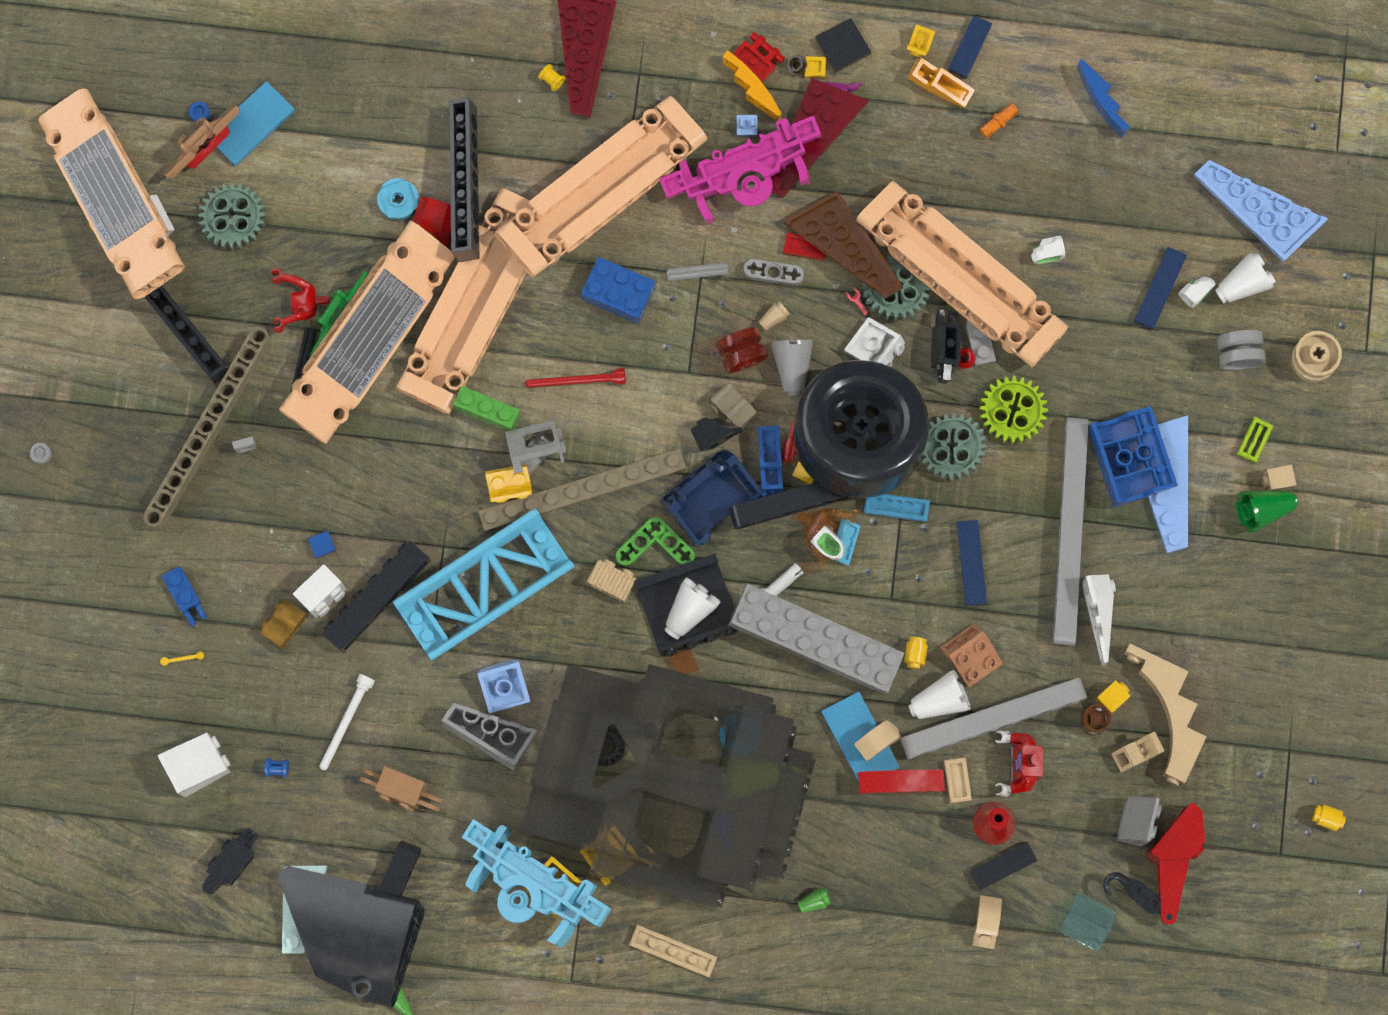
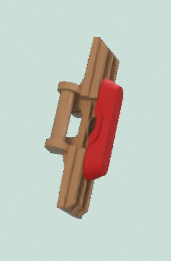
M233 103L212 122H209L204 116L196 121L199 128L189 138L185 134L179 137L177 144L182 148V152L164 171L167 178H174L185 166L195 169L230 134L228 124L239 114V107ZM208 140V143L204 147H201Z

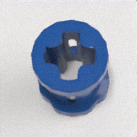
M266 758L265 777L275 775L283 776V778L287 779L289 759L277 761Z

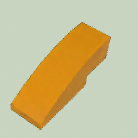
M923 58L915 61L906 77L927 91L963 108L966 107L975 91L943 68L938 69Z

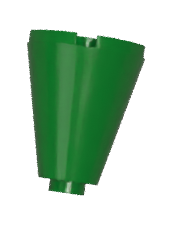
M1241 491L1237 494V497L1240 496L1239 502H1236V512L1241 526L1246 525L1248 528L1245 531L1253 533L1294 512L1296 506H1298V499L1291 491Z

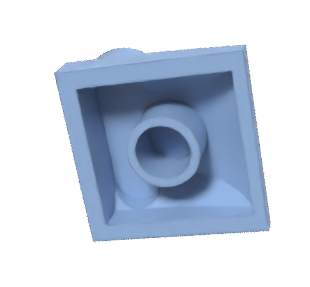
M519 660L504 661L477 671L489 713L530 702Z

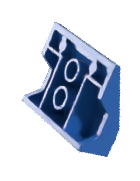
M1151 406L1128 412L1115 419L1093 422L1089 425L1088 434L1113 508L1136 502L1178 486Z

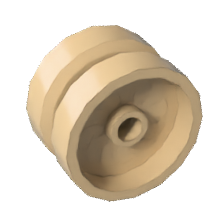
M1313 331L1305 334L1295 345L1291 353V366L1301 379L1307 382H1321L1332 375L1339 366L1342 359V349L1339 342L1331 334L1324 331Z

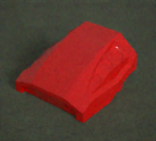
M420 196L412 222L422 227L448 248L451 241V205L430 197Z

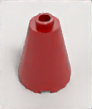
M988 802L980 806L975 812L972 822L977 837L991 845L1002 844L1009 840L1016 828V819L1012 810L1000 802ZM994 817L998 818L1000 820V823H997L994 820Z

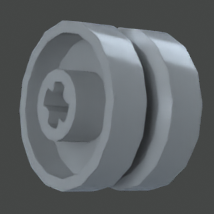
M1234 331L1222 334L1216 338L1217 349L1223 352L1218 357L1219 368L1223 370H1244L1266 363L1265 351L1260 349L1264 344L1261 331Z

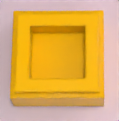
M805 56L807 69L804 78L825 79L826 57Z

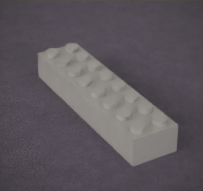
M750 584L744 587L728 624L732 628L883 695L889 692L905 654Z

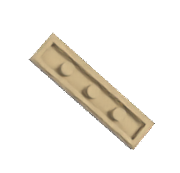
M639 925L636 926L629 943L632 947L709 978L718 958Z

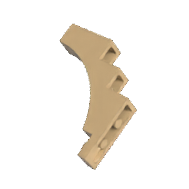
M1129 644L1124 655L1128 656L1127 659L1133 663H1143L1138 674L1147 681L1158 696L1168 720L1170 750L1163 776L1172 785H1183L1207 737L1187 727L1197 703L1178 695L1189 671Z

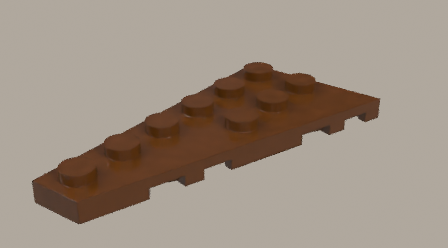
M838 191L784 220V224L884 299L903 289L901 282L864 228L856 221L857 218Z

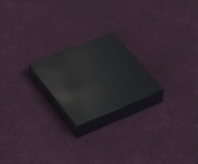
M851 18L815 37L816 42L835 73L871 55V50Z

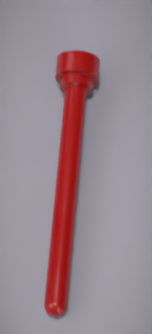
M616 368V371L605 374L526 380L525 386L527 388L610 381L617 383V385H625V368Z

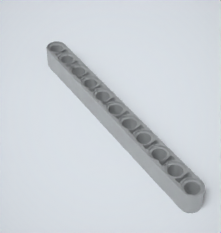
M1067 417L1065 424L1053 644L1075 646L1088 440V419Z

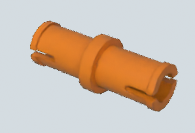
M1010 103L1001 112L992 115V119L979 128L981 134L988 139L999 128L1003 129L1006 126L1005 123L1019 113L1018 109L1013 103Z

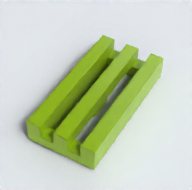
M1254 417L1236 455L1256 464L1274 425ZM1256 423H1258L1260 425L1247 450V453L1243 452V450L1248 442V439ZM1263 427H1266L1267 430L1255 456H1251Z

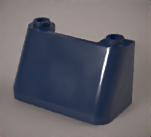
M723 449L715 453L660 499V503L693 543L699 546L706 544L711 539V529L730 514L728 510L730 507L759 499L763 492L735 454Z

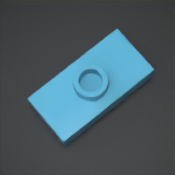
M841 519L837 536L845 546L844 556L840 560H834L847 566L850 564L861 527L849 519ZM835 540V543H834L833 548H834V547H837V543H838V542H837L836 540Z

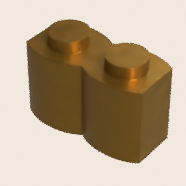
M287 599L277 603L273 610L275 612L270 619H265L260 627L262 629L261 635L282 650L308 617L304 611Z

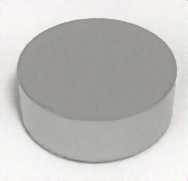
M36 443L30 449V457L37 464H46L52 457V450L45 443Z

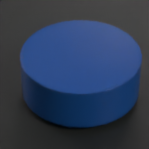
M198 101L190 106L189 115L194 122L203 116L208 120L210 109L206 103Z

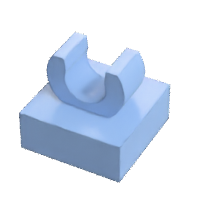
M737 115V137H757V115Z

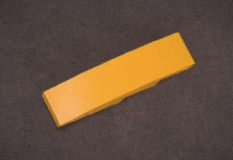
M727 50L723 55V64L736 72L734 74V81L747 90L746 100L775 121L781 120V112L759 78L741 60Z

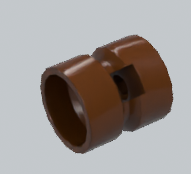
M1091 705L1081 716L1080 723L1082 729L1089 735H1100L1111 724V713L1103 705Z

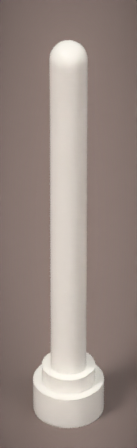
M359 674L356 680L358 688L320 763L321 770H327L365 691L368 692L369 688H372L375 680Z

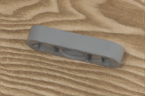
M750 259L744 265V274L750 280L798 286L804 279L802 268L796 265ZM756 265L757 270H762V266H766L764 276H761L762 271H755L754 274H751L748 268ZM770 268H777L780 271L779 276L776 278L770 277L768 275ZM783 269H786V274L790 275L793 273V271H796L797 275L800 277H796V280H792L791 276L785 275V279H782Z

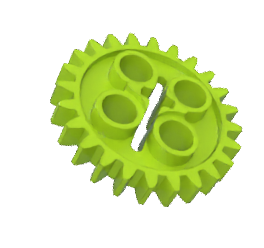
M1006 376L1004 383L997 379V387L990 384L989 389L991 392H984L986 398H981L980 403L985 406H981L979 411L985 413L980 416V420H986L983 427L990 426L988 434L995 432L996 440L1002 436L1003 443L1009 438L1011 444H1014L1015 439H1018L1020 444H1022L1023 437L1030 441V433L1037 436L1038 431L1036 428L1043 429L1044 425L1041 422H1046L1047 417L1042 414L1048 412V409L1043 408V406L1047 404V400H1041L1044 393L1037 394L1039 386L1032 388L1031 380L1025 384L1024 377L1018 382L1016 376H1013L1012 381H1009ZM1016 393H1020L1011 427H1007ZM1001 394H1010L1012 400L1004 401L1001 398ZM1028 399L1031 401L1032 406L1024 407L1021 401ZM1003 413L1006 419L999 421L995 418V414ZM1015 420H1025L1026 426H1017Z

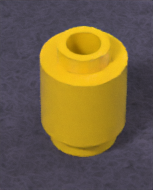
M910 637L906 644L904 663L908 664V668L920 669V666H925L928 648L926 639Z
M1317 804L1313 812L1312 821L1316 822V825L1337 831L1338 828H1343L1346 816H1343L1342 810L1324 804L1322 806Z

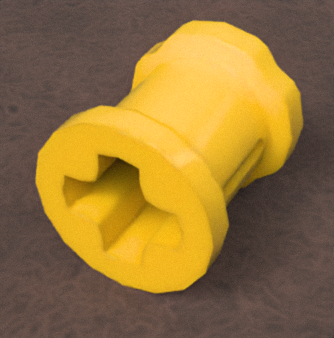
M551 64L544 67L538 76L540 80H544L551 86L552 91L558 90L566 77L560 76L553 70Z

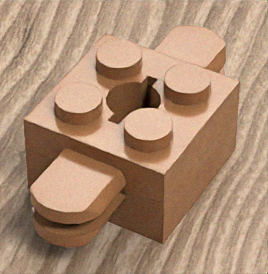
M385 766L381 775L364 769L362 772L378 779V783L364 777L359 779L360 782L375 787V791L379 794L378 797L381 800L393 804L394 801L399 802L398 805L401 808L413 812V809L420 810L421 806L439 812V807L423 801L424 798L439 804L443 803L442 799L427 793L429 786L425 782Z

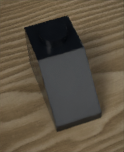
M708 417L698 420L696 422L697 425L690 429L701 452L713 450L743 431L737 425L718 418L708 419Z

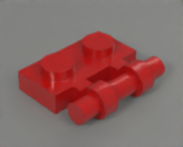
M753 32L749 38L754 43L750 45L745 40L733 55L741 60L763 83L776 69L772 61L776 60L781 64L785 57L780 54L781 51L778 48H773L767 43L765 37ZM762 48L768 55L765 57L757 50Z

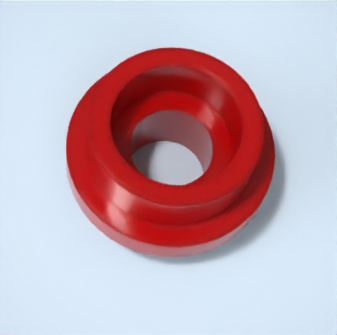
M962 348L958 366L962 369H969L974 365L976 355L973 350ZM968 355L969 360L964 362V357Z

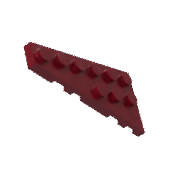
M558 0L571 115L591 119L617 5L615 0Z
M811 78L792 123L794 124L814 115L822 137L803 144L806 153L801 158L807 170L833 144L849 123L857 117V114L866 107L869 100ZM795 161L786 165L785 169L781 166L780 172L771 176L773 184L771 194L784 198L799 182L800 178Z

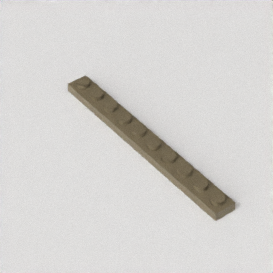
M679 448L478 512L484 531L488 532L510 525L534 508L537 509L540 515L684 471L686 470V465Z

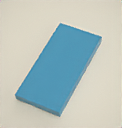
M266 81L239 106V114L228 124L230 134L216 148L236 167L295 112V109Z
M860 692L821 711L857 780L858 772L889 771L900 768L889 746L876 757L866 761L854 745L868 732L877 727Z

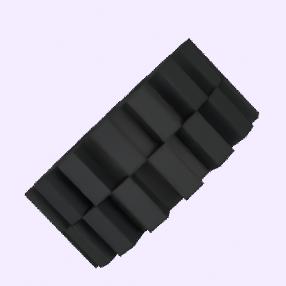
M607 726L605 728L599 727L588 736L586 751L592 762L599 766L609 767V765H615L616 762L622 759L621 757L625 752V743L621 734L616 729ZM602 739H610L614 744L613 751L608 755H603L597 750V744Z

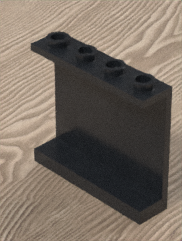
M716 554L635 581L660 656L665 655V657L677 654L676 650L681 648L690 650L697 647L699 642L705 641V643H710L717 640V636L723 634L731 636L738 633L737 629L728 626L734 608L719 568ZM687 577L696 586L700 584L708 590L707 594L709 596L711 594L721 602L714 611L684 636H680L679 639H675L664 629L667 626L666 621L680 585Z

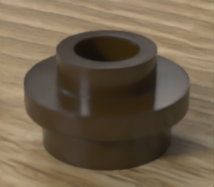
M801 55L792 56L788 60L787 69L794 76L802 75L807 69V61ZM800 63V67L795 69V65Z

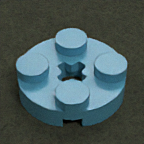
M394 178L382 185L377 195V203L381 212L388 219L404 220L416 212L419 195L412 183L401 178ZM395 195L404 197L400 204H397V202L393 203L392 201L395 200Z

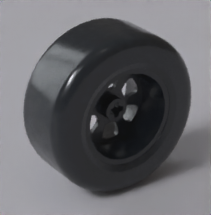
M868 360L841 362L819 373L805 388L798 404L793 425L794 448L802 467L808 475L825 489L852 498H870L884 495L902 485L913 474L920 463L929 435L928 410L917 387L898 370L888 365ZM855 407L857 415L849 418L842 412L843 409ZM865 409L871 410L878 415L871 419L865 415ZM840 422L845 424L846 432L835 434L833 432V423ZM881 424L888 425V436L877 434L875 427ZM848 439L857 443L856 450L845 446L843 443ZM872 440L880 448L866 451L865 443Z

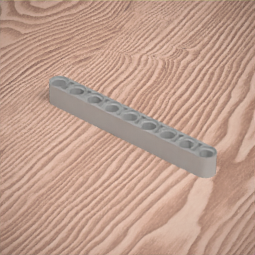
M1077 678L910 734L900 740L907 759H912L1087 699V695L1081 679Z

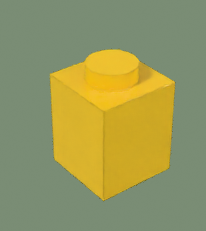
M1115 680L1095 701L1108 708L1112 714L1130 697L1128 693L1130 690L1124 683H1118Z

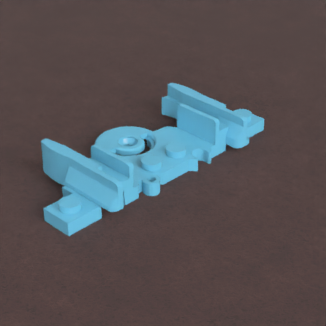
M472 820L462 838L478 848L473 857L479 862L471 871L465 885L477 893L478 888L487 879L490 872L494 874L493 881L502 887L498 896V909L506 920L513 923H523L531 919L537 911L545 915L555 913L563 917L558 928L547 939V941L561 948L571 938L582 917L597 927H601L611 908L592 897L593 892L597 888L595 884L588 880H583L578 887L568 881L566 874H562L560 879H556L557 868L546 867L530 857L531 850L523 846L519 849L507 841L512 830L500 825L494 833L476 820ZM515 886L526 887L531 895V908L528 907L530 900L526 892L516 890L510 895L507 892ZM516 897L521 898L519 904L514 903Z

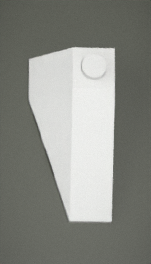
M1109 574L1089 575L1081 583L1102 666L1106 665L1109 659L1113 592H1116L1114 580H1110Z

